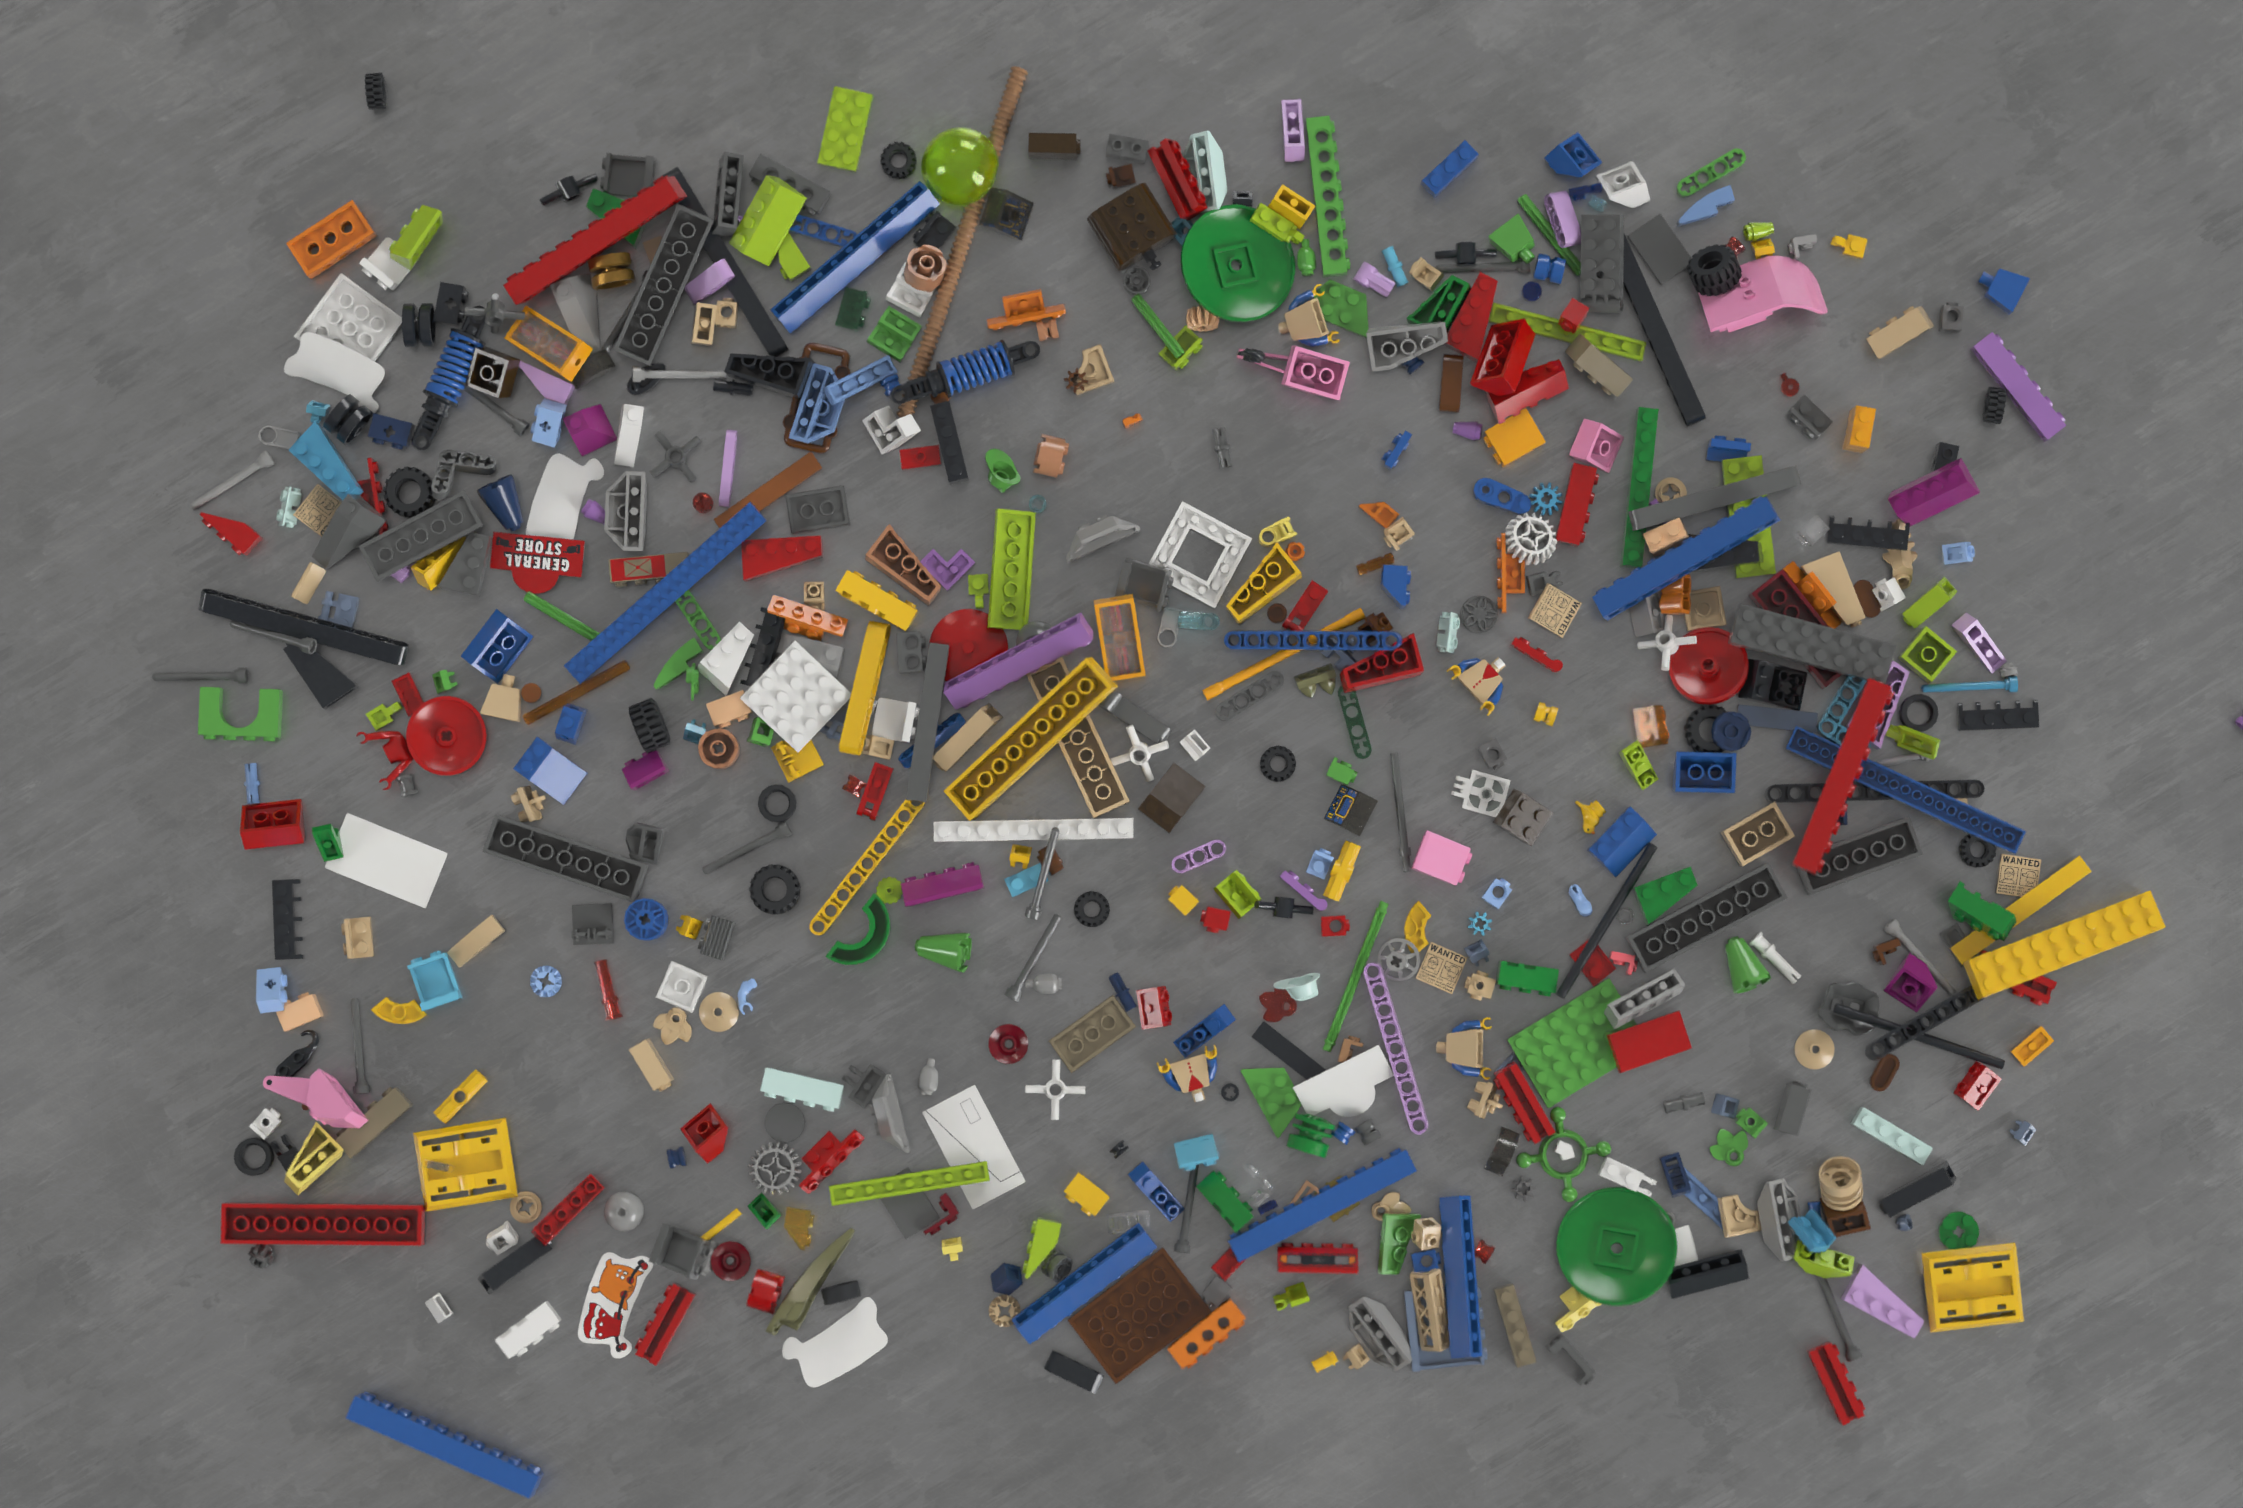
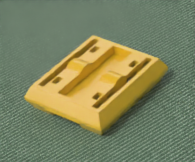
M506 1118L413 1133L425 1212L518 1197ZM497 1128L498 1134L464 1139V1133ZM459 1134L460 1140L428 1146L424 1144V1140ZM486 1137H489L490 1143H486ZM437 1145H440L441 1151H437ZM496 1178L497 1184H492V1179ZM506 1184L505 1190L473 1195L472 1189ZM447 1186V1192H443V1187ZM468 1190V1196L433 1201V1195Z
M2015 1242L1922 1253L1930 1333L2024 1322ZM2007 1255V1260L1983 1263L1978 1260H1972V1258ZM1967 1259V1261L1959 1262L1957 1266L1934 1268V1263ZM1996 1263V1265L2001 1267L1993 1268V1264ZM1943 1269H1947L1951 1273L1943 1274ZM2001 1304L2006 1309H1998L1997 1305ZM1947 1310H1951V1312L1956 1314L1948 1315ZM2008 1310H2012V1311H2013V1312L2001 1313L2000 1316H1998L1997 1314H1989V1315H1984V1316H1978V1314H1984V1313L1999 1312V1311H2008ZM1973 1315V1317L1953 1318L1951 1321L1946 1319L1940 1320V1318Z

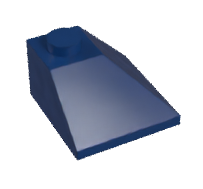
M1578 132L1558 144L1544 157L1556 173L1575 177H1583L1603 163Z

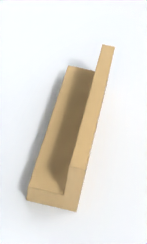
M1432 1269L1426 1273L1412 1272L1410 1273L1421 1350L1441 1352L1449 1348L1450 1345L1448 1315L1441 1269ZM1417 1278H1423V1289L1418 1285ZM1421 1297L1427 1302L1426 1308L1421 1304ZM1424 1316L1430 1321L1429 1327L1424 1323ZM1427 1335L1432 1339L1433 1345H1427Z

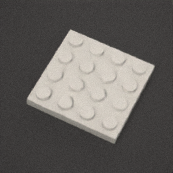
M341 273L294 337L300 341L304 333L312 332L337 341L376 361L401 328L402 317Z
M794 640L748 688L740 699L793 749L799 752L850 699L851 692Z

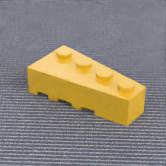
M847 570L835 591L844 598L907 632L918 614V610L915 609L916 605L908 600L905 603L898 599L899 595L889 590L887 593L881 589L882 586L874 581L869 583L864 580L865 576L856 571L852 573Z

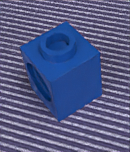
M1434 1248L1428 1251L1410 1253L1414 1272L1423 1273L1432 1269H1439L1438 1265L1442 1264L1440 1253H1436ZM1425 1255H1429L1432 1258V1263L1429 1266L1421 1264V1259Z

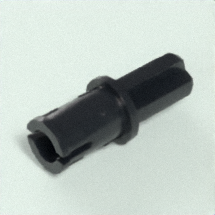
M715 378L713 391L730 393V395L751 396L753 385L735 382V380L726 381Z

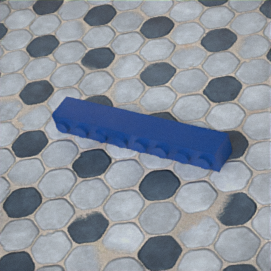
M1471 1196L1440 1197L1439 1210L1441 1213L1442 1251L1444 1255L1443 1269L1446 1283V1310L1448 1312L1451 1359L1482 1357Z
M1137 1223L1012 1318V1322L1026 1341L1031 1344L1049 1329L1054 1328L1065 1317L1070 1316L1078 1307L1087 1303L1095 1294L1103 1291L1111 1282L1120 1278L1128 1269L1133 1268L1145 1256L1150 1255L1157 1246L1140 1223Z

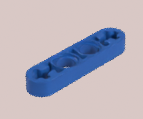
M799 214L796 217L798 223L803 224V220H806L803 228L804 231H800L801 226L798 225L789 230L793 233L844 247L848 243L845 239H841V243L838 242L841 231L844 232L843 236L847 238L850 235H853V238L857 235L852 230ZM811 223L818 225V231L814 234H810L807 231V227ZM829 229L837 231L835 239L831 240L826 237V232Z
M960 713L951 715L938 725L934 749L957 733L966 723V720ZM914 744L898 758L904 768L911 767Z

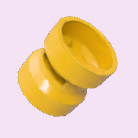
M1539 702L1533 720L1537 722L1543 721L1546 725L1553 726L1558 708L1554 706L1548 707L1545 703Z

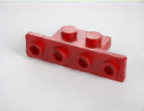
M370 457L367 458L370 479L357 481L364 491L360 496L383 516V512H386L384 501L380 500L382 485L381 481H377L376 475L379 473L378 462H374V459ZM387 520L380 528L379 535L389 530Z
M854 1129L840 1142L831 1131H828L801 1158L812 1172L799 1184V1187L807 1194L816 1190L819 1184L826 1177L830 1176L833 1170L840 1163L844 1162L854 1149L860 1146L865 1137Z

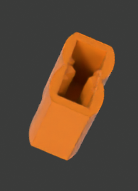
M1687 574L1661 589L1662 595L1659 600L1661 614L1680 615L1690 613L1691 576Z

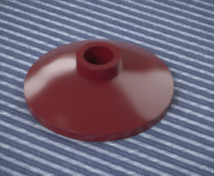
M1004 1024L997 1027L989 1038L991 1055L997 1061L1004 1064H1013L1020 1061L1028 1050L1027 1035L1020 1027L1013 1024ZM1011 1040L1013 1043L1012 1047L1007 1048L1005 1042Z
M727 1241L721 1243L711 1255V1268L715 1275L724 1281L739 1280L746 1275L750 1268V1254L738 1242ZM728 1257L733 1258L732 1264L726 1263Z

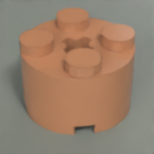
M922 245L912 249L904 268L905 282L920 291H934L942 282L947 266L946 259L942 255L943 253L932 245Z
M1041 434L1040 438L1044 440L1038 443L1034 459V465H1037V468H1034L1033 472L1057 478L1058 475L1063 473L1065 463L1062 462V458L1067 455L1069 443H1066L1063 438Z
M718 728L704 733L699 741L698 751L700 758L706 765L715 769H726L736 762L740 753V745L732 733ZM721 744H723V752H718L716 754V749L714 747L716 745L720 746Z

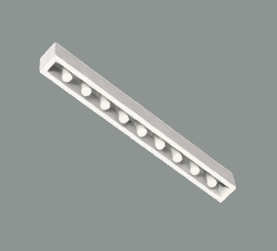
M1133 818L933 822L934 842L1049 840L1051 830L1054 827L1059 829L1057 840L1134 839Z

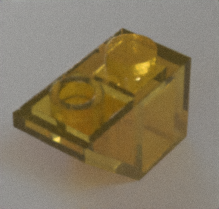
M788 1206L784 1228L799 1249L806 1250V1246L810 1247L812 1235L808 1234L809 1226L813 1227L815 1215L811 1214L812 1210Z

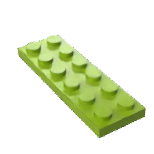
M1762 455L1721 460L1724 485L1764 474ZM1758 497L1727 505L1728 518L1734 515L1737 509L1741 507L1746 508L1751 505L1752 501ZM1768 527L1747 539L1761 543L1764 563L1734 566L1736 578L1776 574L1771 527Z
M999 508L995 511L988 628L1020 631L1024 625L1028 624L1036 512Z

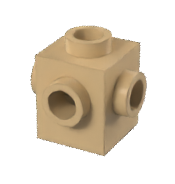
M1477 971L1476 974L1472 973L1471 977L1467 976L1464 988H1467L1466 993L1471 994L1470 998L1480 1001L1482 997L1491 999L1496 980L1488 978V973ZM1478 982L1482 983V988L1480 990L1476 987V984Z
M1432 1217L1414 1220V1227L1411 1233L1412 1242L1420 1250L1424 1251L1439 1248L1442 1236L1441 1225Z

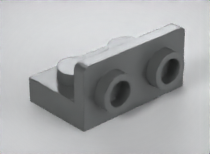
M1805 395L1787 412L1790 415L1788 418L1795 425L1800 424L1804 428L1803 432L1810 439L1819 438L1833 423Z

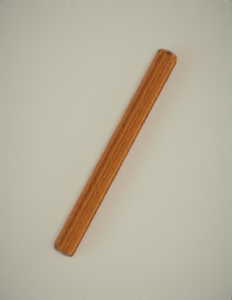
M623 660L524 714L523 719L525 723L529 725L630 670L628 662Z

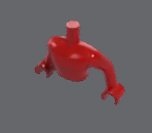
M380 731L369 734L365 732L357 733L356 737L361 734L365 735V740L360 742V744H365L369 740L390 739L382 746L391 764L401 763L387 778L379 781L381 783L386 780L388 787L383 790H389L392 786V781L413 760L405 737L399 731Z

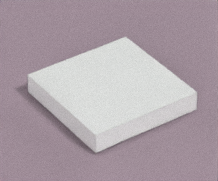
M671 961L656 998L693 1013L709 976Z

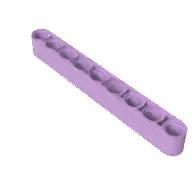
M1376 962L1369 963L1364 968V976L1408 1124L1414 1134H1422L1428 1129V1119L1386 978L1380 964ZM1370 966L1378 968L1379 973L1376 977H1371L1368 974ZM1376 985H1381L1384 988L1382 996L1375 995L1374 987ZM1382 1004L1389 1006L1390 1013L1388 1015L1380 1013L1379 1008ZM1389 1023L1396 1027V1031L1392 1035L1385 1031V1027ZM1393 1043L1401 1045V1052L1399 1054L1392 1052L1391 1045ZM1399 1062H1404L1407 1065L1405 1073H1400L1397 1070ZM1405 1081L1412 1083L1413 1089L1411 1092L1403 1090L1402 1085ZM1414 1100L1419 1104L1417 1111H1411L1408 1108L1409 1101ZM1415 1120H1422L1424 1122L1423 1130L1415 1129Z

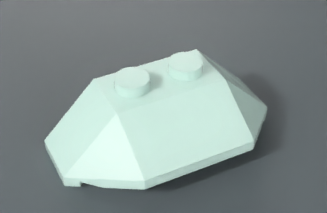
M1210 131L1191 134L1182 156L1188 161L1189 170L1198 182L1197 187L1206 198L1205 203L1208 208L1201 213L1218 210L1228 191L1223 152Z

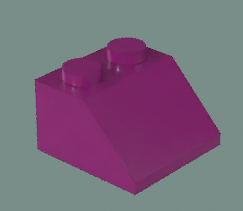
M658 750L648 753L645 751L642 753L643 757L637 761L633 758L624 763L625 767L622 768V771L632 790H637L669 772Z

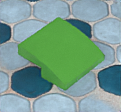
M888 306L867 339V343L901 362L922 329V326Z

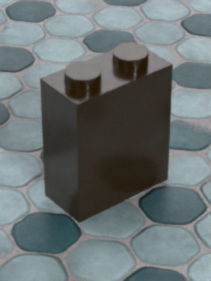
M1029 133V159L1077 160V154L1081 155V139H1077V134Z

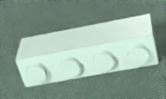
M766 1067L760 1091L765 1092L764 1096L776 1098V1095L784 1096L783 1100L795 1103L797 1099L804 1101L803 1105L815 1107V1104L823 1105L822 1109L834 1112L835 1108H840L845 1085Z
M1864 1107L1859 1108L1850 1123L1919 1165H1924L1933 1149L1931 1146Z

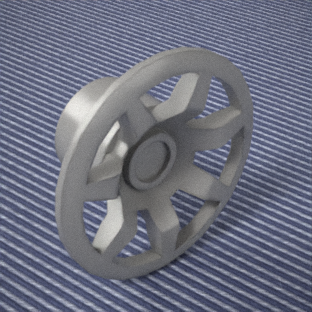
M1395 938L1382 945L1378 952L1377 963L1381 965L1384 975L1388 979L1405 981L1413 977L1418 971L1420 954L1412 942L1402 938ZM1393 942H1403L1399 950H1395L1391 944ZM1406 944L1411 946L1415 953L1405 954ZM1388 946L1391 953L1388 956H1382L1383 950ZM1414 956L1417 958L1415 968L1408 963V959ZM1381 959L1386 960L1388 967L1386 971L1382 966ZM1404 968L1412 970L1411 974L1403 977ZM1391 970L1398 972L1399 978L1389 975L1388 972Z

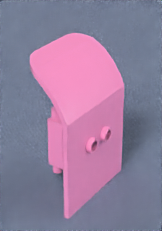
M1765 256L1740 265L1742 276L1738 279V284L1734 285V288L1727 290L1724 294L1707 296L1701 295L1698 292L1711 332L1728 330V333L1765 321L1767 316L1773 315L1772 311L1783 307L1803 308L1821 315L1828 312L1817 279L1810 269L1798 260L1783 256Z

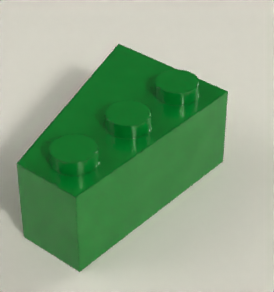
M1451 275L1416 311L1406 318L1408 323L1445 322L1448 333L1471 290L1470 284Z
M1691 867L1633 888L1646 925L1651 924L1698 886Z

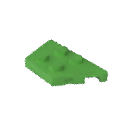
M1329 279L1316 290L1318 294L1324 291L1325 293L1322 296H1314V298H1318L1325 321L1367 338L1366 332L1369 328L1366 294Z
M1285 1068L1240 1070L1273 1132L1279 1138L1302 1106Z

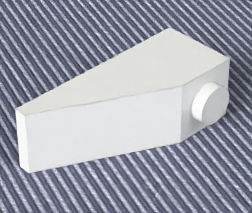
M623 404L621 407L614 465L634 467L644 407Z

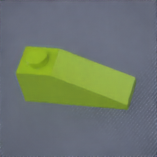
M788 232L778 249L779 262L782 267L779 271L785 280L789 278L793 282L811 271V267Z

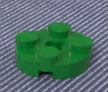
M1959 1211L1951 1212L1939 1224L1938 1236L1941 1243L1950 1250L1969 1248L1977 1243L1979 1227L1971 1215ZM1957 1226L1964 1230L1961 1237L1953 1233Z

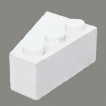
M740 622L699 662L697 670L725 696L754 637V634Z

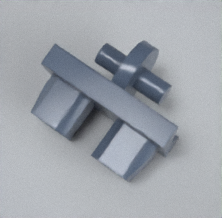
M1332 636L1328 639L1331 645L1335 646L1337 644V640ZM1351 638L1348 642L1351 645L1355 640ZM1347 650L1321 651L1328 659L1335 652L1341 657L1334 664L1340 671L1357 662Z

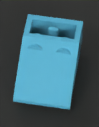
M1213 1134L1174 1143L1179 1167L1184 1168L1185 1171L1196 1169V1164L1203 1163L1204 1166L1216 1164L1215 1160L1219 1159Z

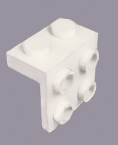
M387 237L368 260L364 257L359 264L363 266L361 271L370 278L374 275L378 279L376 283L383 289L389 288L394 291L410 270L390 258L389 248L393 240Z
M879 698L872 735L911 743V739H915L917 728L914 727L915 719L918 720L920 708H917L918 704Z

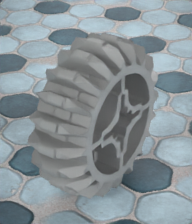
M772 1142L768 1143L769 1149H766L765 1145H761L763 1152L761 1153L756 1149L754 1152L758 1157H750L752 1161H755V1164H748L749 1168H754V1171L749 1172L748 1175L755 1174L756 1177L751 1182L754 1183L758 1180L759 1184L756 1186V1189L764 1186L762 1191L764 1194L768 1189H771V1196L774 1195L775 1190H777L778 1195H782V1188L788 1193L789 1188L787 1185L794 1188L796 1185L792 1180H800L799 1177L795 1176L796 1173H802V1170L796 1169V1166L802 1165V1162L795 1163V1159L799 1158V1155L797 1154L792 1157L791 1154L794 1152V1149L791 1148L787 1152L788 1144H784L782 1149L780 1148V1142H776V1148H773ZM774 1152L770 1164H760L761 1159L766 1154ZM780 1153L789 1159L791 1167L781 1164ZM776 1162L777 1167L785 1170L777 1171V1174L774 1176L773 1170L765 1167L774 1166L773 1163ZM759 1170L767 1171L770 1174V1184L762 1179ZM790 1173V1177L785 1183L776 1185L779 1174Z

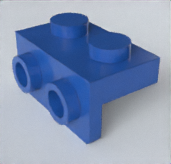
M1715 436V438H1711L1708 441L1706 459L1708 461L1721 462V460L1747 457V453L1751 449V443H1746V439L1734 438V441L1726 440L1727 437Z

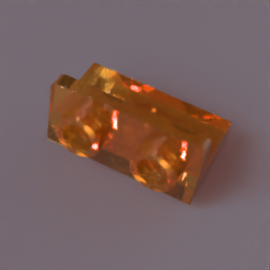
M1653 705L1633 709L1637 740L1642 748L1668 744L1669 732L1665 724L1666 712L1663 706Z

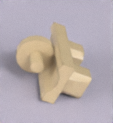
M530 785L517 788V792L511 795V799L515 805L522 803L525 809L518 813L520 822H533L542 819L540 810L544 808L541 801L546 800L545 795L539 797L537 790L532 791Z
M1478 1081L1475 1092L1482 1094L1481 1100L1479 1102L1471 1098L1467 1108L1474 1112V1115L1485 1119L1487 1112L1493 1114L1496 1107L1502 1109L1503 1105L1498 1103L1501 1096L1495 1094L1497 1086L1490 1082Z

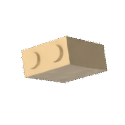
M645 1039L629 1049L653 1091L659 1089L661 1092L672 1086L671 1081L674 1078L650 1039Z

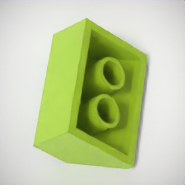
M422 205L420 209L416 208L411 215V222L409 225L405 224L400 231L401 237L398 241L394 240L389 248L391 259L411 271L443 223L442 211Z

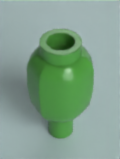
M1303 239L1301 241L1302 248L1297 253V265L1302 276H1311L1316 269L1315 252L1309 246V239Z

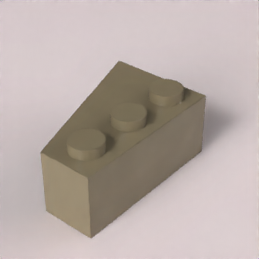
M1581 333L1565 350L1575 361L1573 366L1580 372L1585 370L1589 373L1587 377L1595 384L1597 382L1603 385L1601 389L1609 396L1613 393L1618 398L1633 380Z

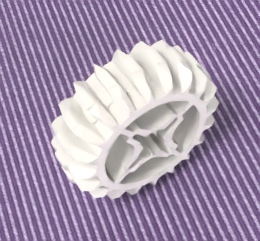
M1526 512L1523 516L1517 515L1515 519L1510 521L1505 529L1507 539L1505 543L1506 546H1509L1507 552L1514 553L1512 559L1517 556L1519 563L1525 560L1526 565H1529L1532 561L1535 566L1538 562L1543 563L1552 556L1556 549L1557 539L1555 537L1557 532H1552L1554 525H1547L1549 519L1543 521L1542 515L1536 518L1535 513H1532L1529 517ZM1524 528L1523 534L1517 536V530ZM1544 542V548L1538 550V544Z

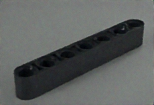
M1971 985L1868 1044L1865 1048V1054L1868 1059L1876 1061L1982 1001L1984 998L1979 1000L1972 995L1973 987ZM1956 999L1961 1001L1962 1007L1956 1005ZM1940 1008L1945 1011V1017L1940 1015ZM1923 1017L1928 1019L1929 1026L1924 1025ZM1907 1027L1912 1029V1036L1908 1035L1906 1031ZM1890 1036L1896 1039V1045L1890 1042ZM1874 1046H1877L1879 1048V1055L1874 1052Z

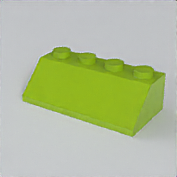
M766 175L729 244L741 253L769 266L807 197L779 177Z

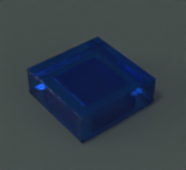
M1272 1199L1258 1206L1257 1209L1260 1215L1278 1207L1275 1199Z

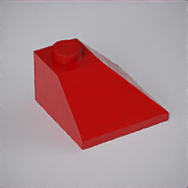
M710 1103L681 1127L680 1130L693 1149L709 1163L723 1151L728 1126Z

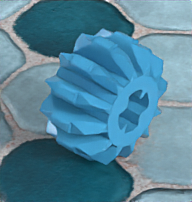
M1548 482L1546 488L1543 483H1540V490L1534 487L1533 491L1536 494L1529 495L1530 498L1535 499L1531 501V506L1537 505L1533 511L1537 512L1539 508L1542 509L1540 513L1542 516H1544L1545 510H1547L1549 516L1552 515V509L1558 512L1559 508L1555 504L1562 505L1563 501L1557 499L1562 496V493L1555 494L1558 487L1555 486L1551 490L1550 482ZM1543 494H1546V497L1550 496L1551 499L1548 501V504H1545V501H1541L1544 497Z

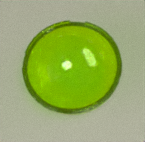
M953 127L937 134L927 145L921 161L923 181L934 197L944 203L959 206L974 203L985 196L995 183L999 167L998 155L991 141L981 132L967 127Z

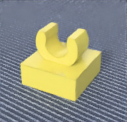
M961 1237L941 1240L943 1255L949 1254L950 1261L959 1260L958 1252H963Z

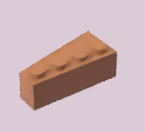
M889 524L866 553L865 560L929 607L941 591V586Z

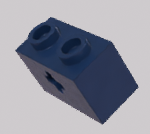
M374 413L368 437L372 439L373 443L384 445V442L392 444V448L403 450V447L409 448L415 425ZM392 429L393 431H395V435L392 434L389 437V435L387 434V430L391 431Z

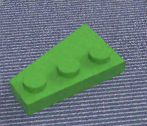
M1383 1214L1378 1262L1379 1274L1400 1273L1407 1254L1406 1248L1411 1238L1414 1220L1420 1219V1214Z

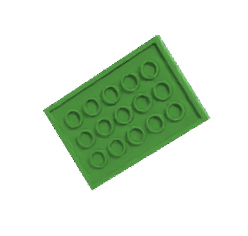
M1607 978L1506 1039L1547 1108L1552 1107L1617 1067L1607 1035L1637 1025V1023L1633 1019L1614 1029L1605 1016L1604 1011L1607 1005L1621 998L1610 978Z

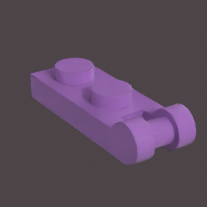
M1291 870L1289 872L1284 871L1279 876L1317 910L1322 911L1327 908V901L1316 898L1312 894L1314 890L1306 883L1301 885L1297 881L1299 877Z

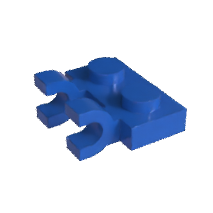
M1405 430L1404 434L1399 433L1398 436H1395L1392 441L1394 445L1396 444L1394 450L1385 452L1381 459L1386 461L1384 467L1389 470L1392 467L1395 468L1401 452L1405 451L1409 445L1408 441L1412 436L1411 433Z

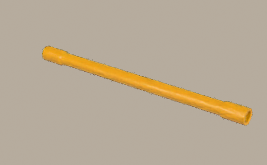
M1360 607L1318 631H1340L1366 617ZM1315 635L1309 636V643L1311 645L1318 642ZM1282 649L1202 691L1208 701L1234 685L1302 650Z

